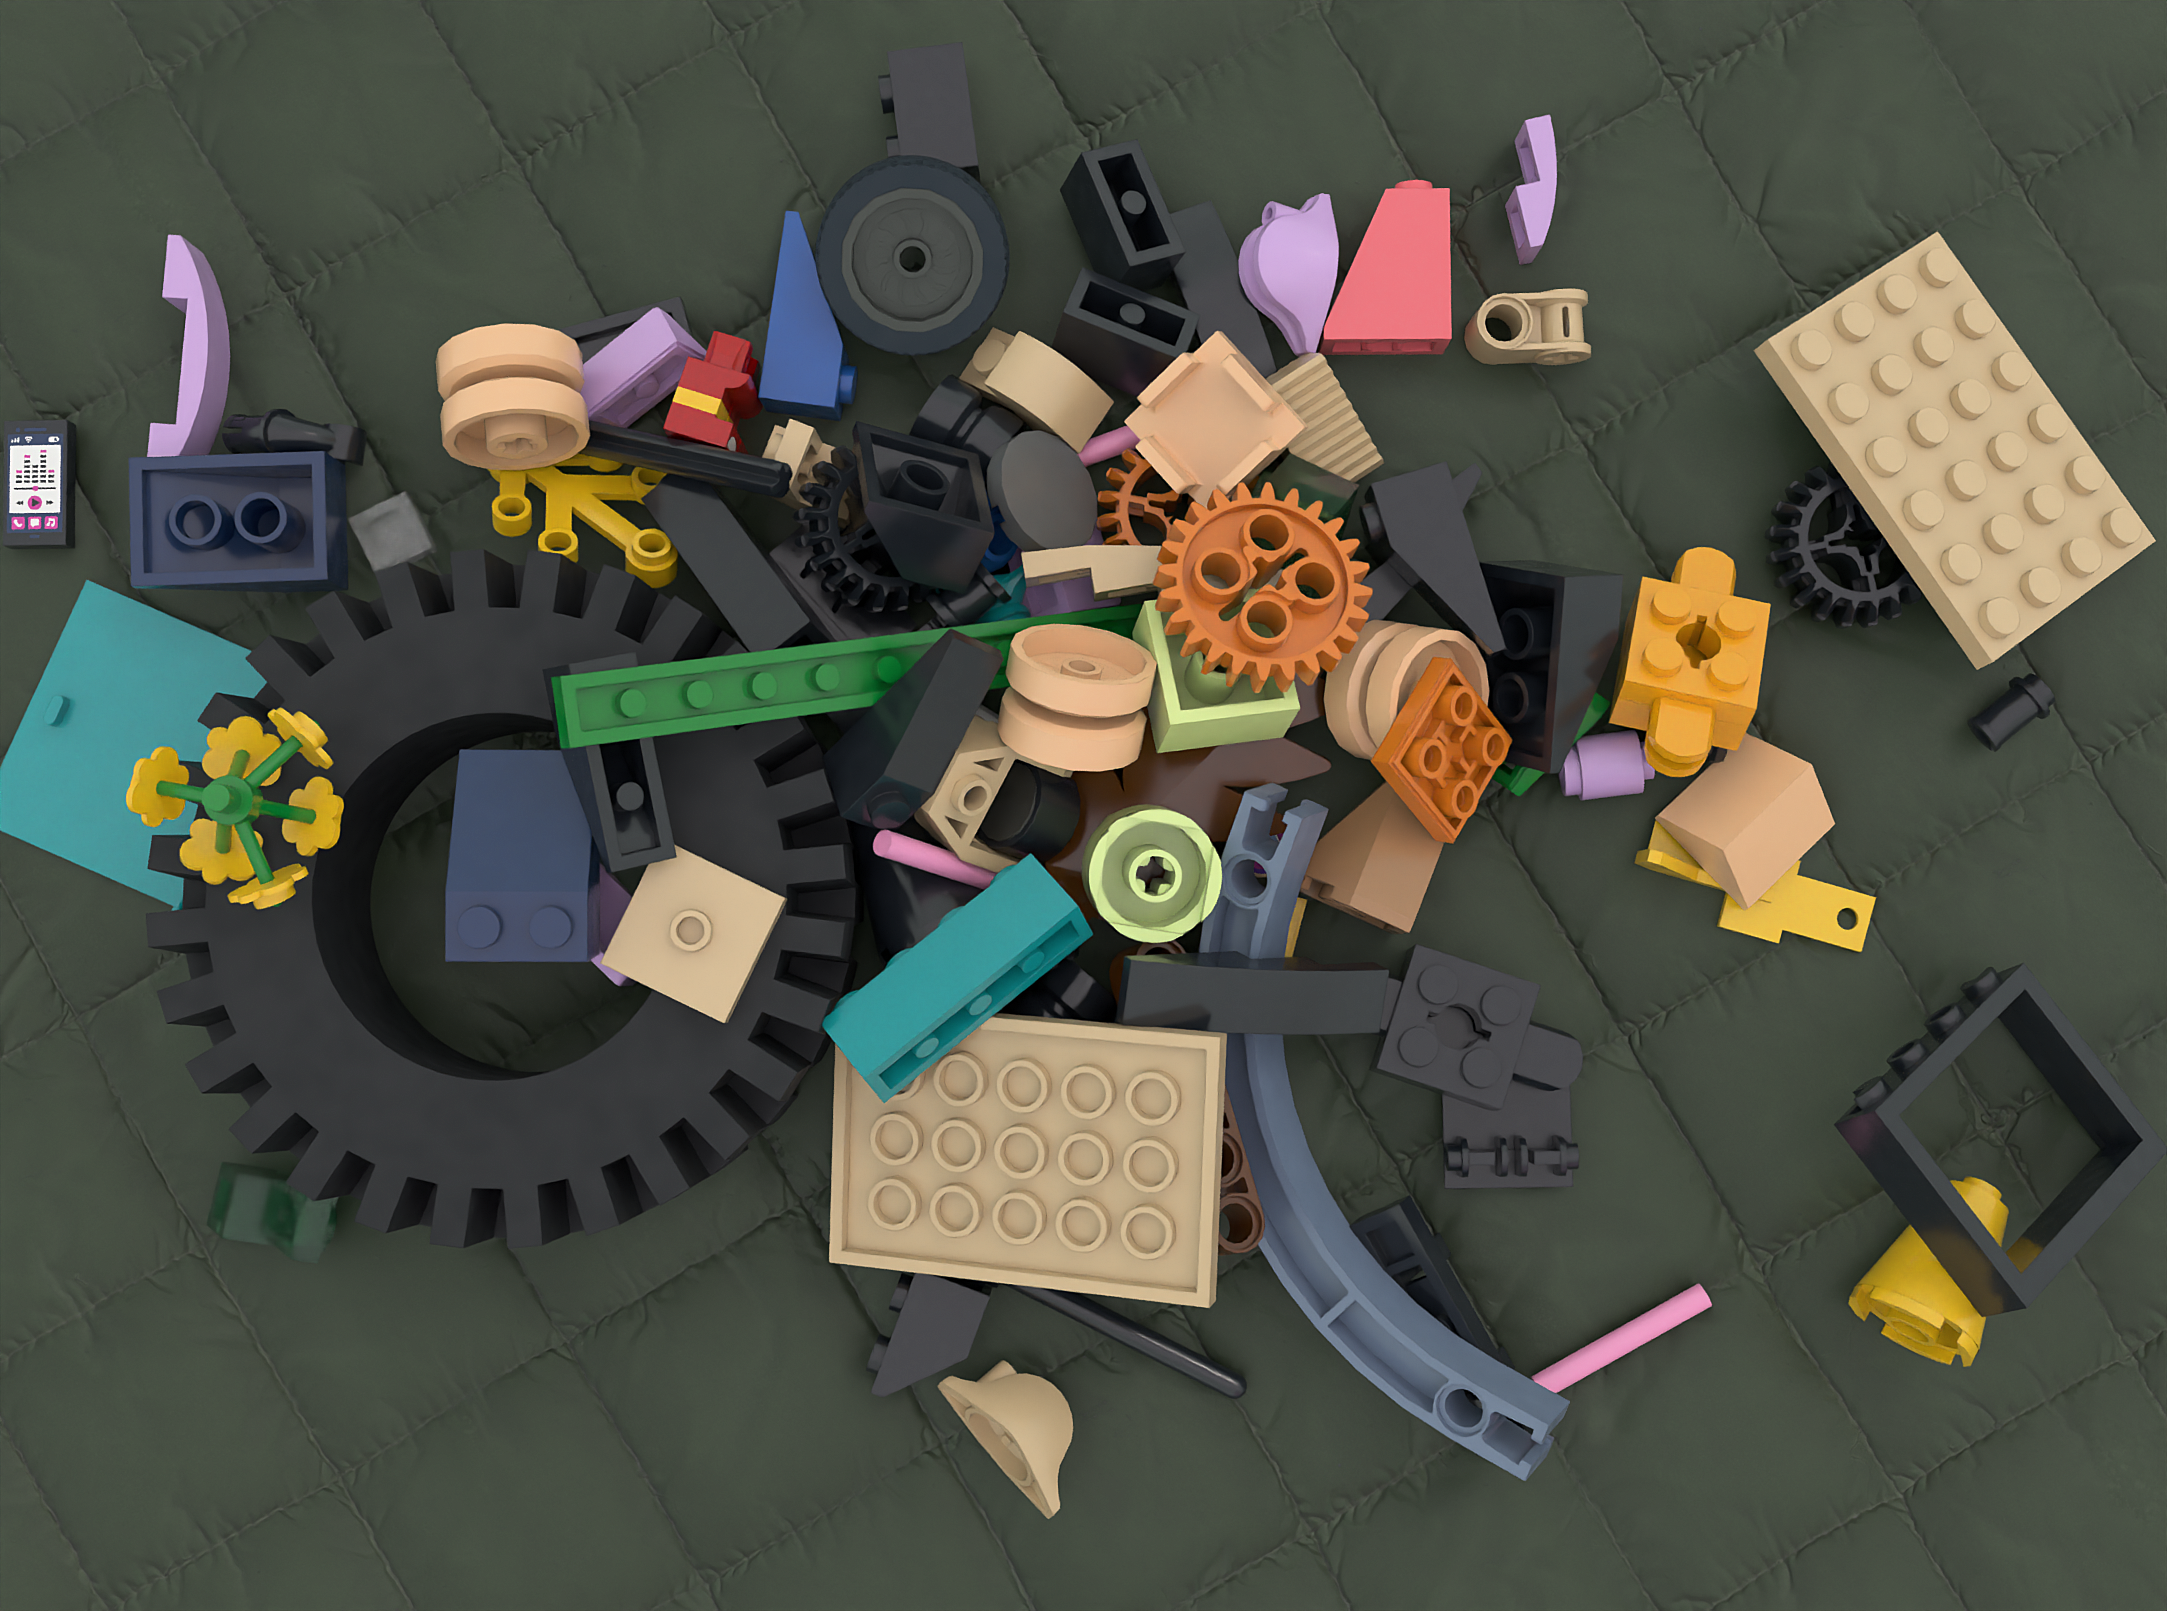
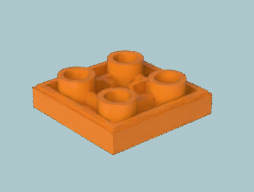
M1433 657L1371 762L1435 841L1453 844L1467 819L1475 812L1479 798L1497 767L1505 760L1508 748L1513 740L1451 658Z

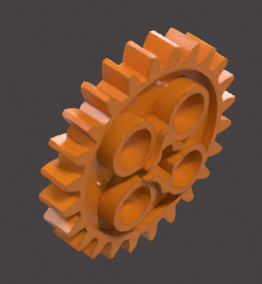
M1244 482L1238 483L1232 496V502L1220 490L1215 489L1208 500L1207 508L1194 501L1189 506L1185 516L1186 521L1175 519L1168 534V538L1171 541H1163L1157 560L1163 565L1158 566L1153 578V585L1165 590L1160 592L1155 603V609L1161 612H1175L1166 624L1165 634H1186L1187 639L1180 651L1182 657L1190 656L1198 651L1206 655L1202 664V674L1207 675L1219 664L1227 668L1226 686L1232 687L1242 673L1250 675L1253 692L1260 693L1267 677L1273 676L1276 685L1283 693L1287 692L1294 681L1295 672L1309 686L1314 683L1320 673V667L1330 673L1335 670L1342 659L1341 653L1349 654L1359 639L1355 632H1360L1368 620L1369 614L1362 608L1366 606L1372 596L1373 589L1358 583L1363 581L1370 569L1369 563L1350 561L1360 544L1359 540L1347 539L1339 541L1336 535L1344 520L1339 517L1324 524L1318 519L1323 502L1318 500L1304 510L1298 507L1299 494L1295 488L1287 494L1284 502L1275 500L1272 484L1268 482L1265 483L1259 498H1252ZM1259 537L1266 539L1273 544L1276 550L1268 551L1261 549L1254 544L1251 538ZM1301 553L1305 556L1283 570L1275 587L1270 584L1265 585L1277 574L1284 562L1294 554ZM1203 575L1218 576L1227 583L1229 588L1218 589L1212 587L1205 581ZM1296 585L1312 587L1319 593L1321 599L1306 597L1299 591ZM1250 586L1259 589L1245 603L1237 615L1229 621L1220 619L1219 616L1224 615L1243 602ZM1257 622L1264 624L1272 631L1274 637L1265 638L1258 636L1251 630L1248 623Z

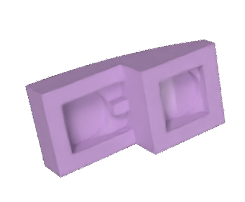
M1550 115L1525 120L1515 139L1525 184L1515 187L1505 208L1520 265L1532 263L1543 246L1554 209L1557 185V158Z

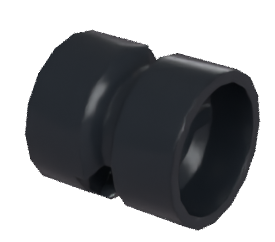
M951 374L939 384L925 403L909 435L978 454L985 489H987V468L994 451L1014 436L1025 432L1027 423L1003 407L999 408L993 405L983 410L982 393Z
M1064 958L1060 967L1054 970L1050 969L1037 980L1039 988L1035 992L1026 990L1021 992L1003 1014L1105 1022L1117 1009L1115 997L1073 960L1070 961Z

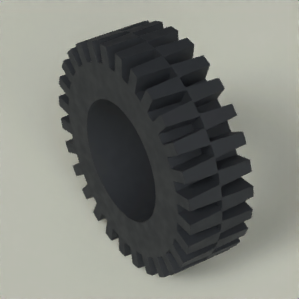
M485 549L450 552L452 573L437 575L407 561L376 571L375 575L382 596L370 602L332 591L305 608L320 634L306 644L269 635L245 657L251 666L267 681L254 698L217 692L214 694L197 720L210 730L216 727L228 729L234 719L240 716H248L256 719L261 724L263 734H273L283 744L285 740L277 731L278 727L268 717V713L272 709L277 710L280 707L292 716L297 711H300L320 724V728L328 738V742L322 749L330 756L333 765L329 769H325L320 765L316 767L302 753L297 751L281 766V774L276 782L268 786H259L258 788L261 790L264 800L289 805V798L294 790H305L307 783L314 777L328 779L332 783L333 795L340 796L344 802V809L341 814L340 836L333 847L329 849L318 848L314 855L303 856L297 851L295 843L287 842L283 837L282 824L284 819L260 814L258 819L251 823V826L263 838L262 851L272 873L283 867L299 863L301 867L305 866L309 874L295 881L293 886L296 893L283 901L280 906L256 909L253 902L240 904L239 902L230 903L227 897L230 892L247 885L249 881L257 878L256 874L245 881H236L227 877L221 884H209L203 879L202 870L194 871L188 869L180 860V848L186 840L191 838L190 835H152L147 869L184 878L182 910L146 913L147 940L149 948L186 954L191 980L156 991L166 1024L206 1028L214 1047L184 1065L201 1094H241L250 1106V1109L228 1130L251 1154L290 1151L300 1161L286 1181L288 1185L313 1201L347 1195L361 1200L354 1222L383 1233L423 1225L432 1227L429 1242L432 1245L466 1248L492 1238H507L508 1249L543 1246L570 1233L584 1230L586 1236L621 1225L658 1205L661 1206L724 1169L749 1149L747 1145L762 1130L782 1117L799 1096L795 1092L796 1087L808 1069L823 1059L832 1041V1038L822 1027L824 1018L832 1012L836 1003L843 996L851 992L858 962L850 956L854 925L864 921L863 888L855 881L852 850H855L850 822L848 819L840 816L823 761V756L828 750L814 736L804 720L807 715L654 736L653 742L674 844L788 899L728 1023H722L653 989L643 1006L615 1036L583 1058L548 1072H526L488 1065L452 1049L425 1029L399 999L386 976L375 945L370 909L373 872L379 849L393 818L414 789L434 770L458 755L460 749H469L498 737L518 733L555 732L542 669L631 652L636 653L638 666L748 653L747 649L726 634L705 614L676 595L670 599L658 593L636 575L604 564L599 574L587 571L563 554L536 550L527 551L526 565H513ZM179 760V765L185 766L189 772L187 785L205 788L215 780L204 772L202 762ZM189 801L198 805L194 821L202 818L213 821L206 813L202 803Z

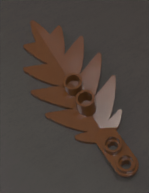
M1320 667V673L1314 683L1309 686L1295 672L1294 683L1300 710L1290 727L1309 722L1326 714L1324 706L1326 680L1320 677L1325 670ZM1145 706L1141 708L1147 718L1142 747L1138 759L1122 768L1123 784L1115 769L1101 772L1073 771L1071 778L1077 784L1081 799L1079 820L1072 838L1064 849L1049 861H1044L1046 870L1079 906L1087 922L1092 917L1104 920L1092 906L1085 892L1082 880V859L1091 835L1108 815L1135 805L1150 804L1163 806L1193 820L1204 830L1211 842H1227L1244 795L1228 786L1255 787L1272 782L1281 784L1302 780L1329 771L1332 766L1331 761L1285 736L1157 753L1148 708ZM1276 810L1269 833L1270 836L1284 833L1288 825L1282 822L1284 814ZM1155 856L1150 857L1147 866H1138L1136 876L1145 882V888H1150L1153 878H1163L1165 875V869L1155 862Z

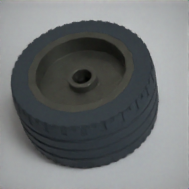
M920 155L896 156L883 159L863 168L853 175L835 194L824 214L818 231L816 269L819 283L828 305L840 322L856 337L869 345L890 353L911 356L928 355L950 349L970 338L983 327L997 308L1003 296L1009 273V243L1003 219L995 202L982 185L971 175L949 162L933 157ZM909 246L920 248L925 256L924 265L921 267L915 261L911 269L903 266L901 263L903 250Z

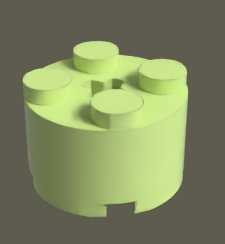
M1145 804L1127 807L1112 813L1096 828L1084 850L1082 880L1085 892L1092 906L1114 929L1137 941L1162 943L1183 936V934L1193 929L1212 912L1221 890L1222 867L1213 843L1198 824L1172 809ZM1155 856V862L1165 869V875L1163 878H1153L1150 888H1145V882L1136 876L1138 866H1147L1150 857Z

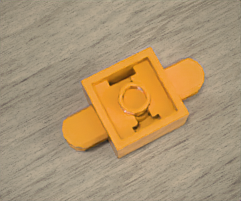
M1697 547L1687 550L1678 560L1671 582L1642 576L1625 624L1609 723L1647 731L1644 746L1646 761L1656 771L1670 777H1685L1695 774L1705 763L1711 746L1737 751L1757 709L1771 604L1733 596L1736 580L1734 561L1725 553L1709 547Z

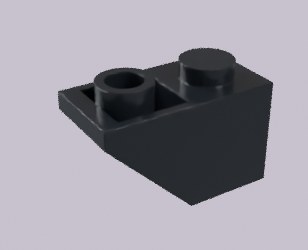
M902 1272L889 1305V1310L900 1314L891 1338L879 1334L866 1367L867 1372L877 1375L871 1393L883 1398L967 1359L989 1301L992 1287L984 1285L983 1288H980L962 1278L915 1273L913 1277Z

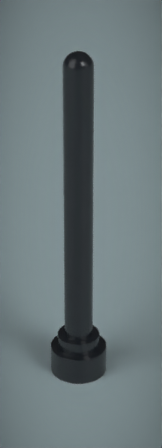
M964 1279L980 1288H983L985 1284L997 1288L1000 1284L997 1282ZM1001 1283L1228 1398L1238 1399L1246 1393L1247 1382L1239 1373L1077 1292Z

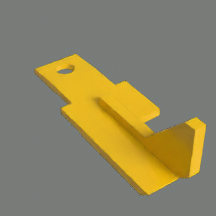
M1656 820L1648 849L1637 852L1635 864L1652 871L1725 891ZM1799 860L1746 910H1743L1727 892L1725 894L1717 927L1773 943H1779L1783 930L1856 952H1862L1876 897L1797 875L1801 863ZM1844 908L1852 910L1856 916L1855 925L1848 930L1841 928L1837 922V915Z

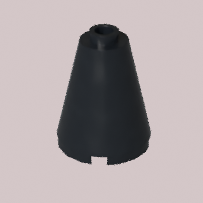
M914 814L895 831V833L948 850L916 821ZM849 820L855 847L854 854L879 959L885 969L888 962L897 953L913 948L933 932L947 913L957 907L965 906L984 890L876 855L873 850V842L880 831Z

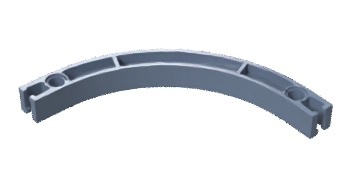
M1272 782L1244 792L1220 860L1222 867L1220 894L1212 912L1203 920L1199 953L1238 951L1251 959L1285 957L1289 925L1301 884L1327 816L1328 808L1310 800H1302L1300 806L1287 810L1282 822L1288 825L1280 842L1272 840L1269 833L1277 803L1285 800L1288 789ZM1255 861L1262 865L1266 871V888L1255 877ZM1227 1033L1225 1084L1264 1213L1265 1229L1263 1238L1258 1245L1283 1286L1320 1333L1357 1371L1397 1404L1455 1442L1521 1480L1526 1481L1547 1457L1554 1441V1437L1550 1436L1549 1433L1563 1419L1570 1401L1498 1362L1455 1335L1419 1306L1382 1269L1350 1229L1348 1221L1331 1196L1309 1150L1294 1106L1285 1063L1283 1035ZM1464 1389L1471 1391L1478 1397L1482 1408L1476 1407L1469 1402ZM1506 1417L1511 1418L1527 1427L1534 1429L1532 1435L1523 1430L1522 1428H1520L1519 1426H1517L1516 1424H1514L1513 1422H1511L1510 1420H1508Z

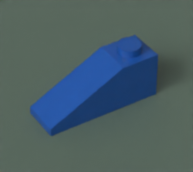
M786 211L758 398L767 412L841 421L843 403L853 404L855 399L858 369L857 366L849 365V357L834 313L828 305L819 283L816 260L799 212Z

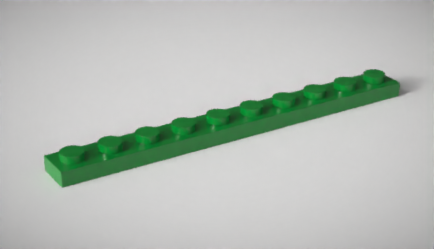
M1144 603L551 677L561 748H576L873 706L950 628L999 649L1004 660L989 689L1010 687L1011 685L1006 676L1010 644L1016 633L1031 626L1070 624L1110 631L1133 640L1132 632Z

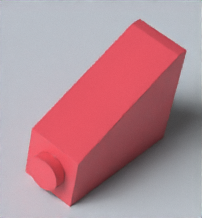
M1424 180L1402 181L1397 183L1395 188H1386L1323 327L1318 343V353L1322 355H1420L1444 353L1451 341L1450 188H1433L1431 182Z

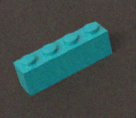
M1030 853L1018 864L1002 869L993 878L990 886L968 904L957 907L947 913L938 924V927L913 948L897 953L888 962L885 970L863 988L843 996L836 1003L832 1012L824 1018L822 1027L867 1084L885 1103L1090 938L1093 932L1079 906Z

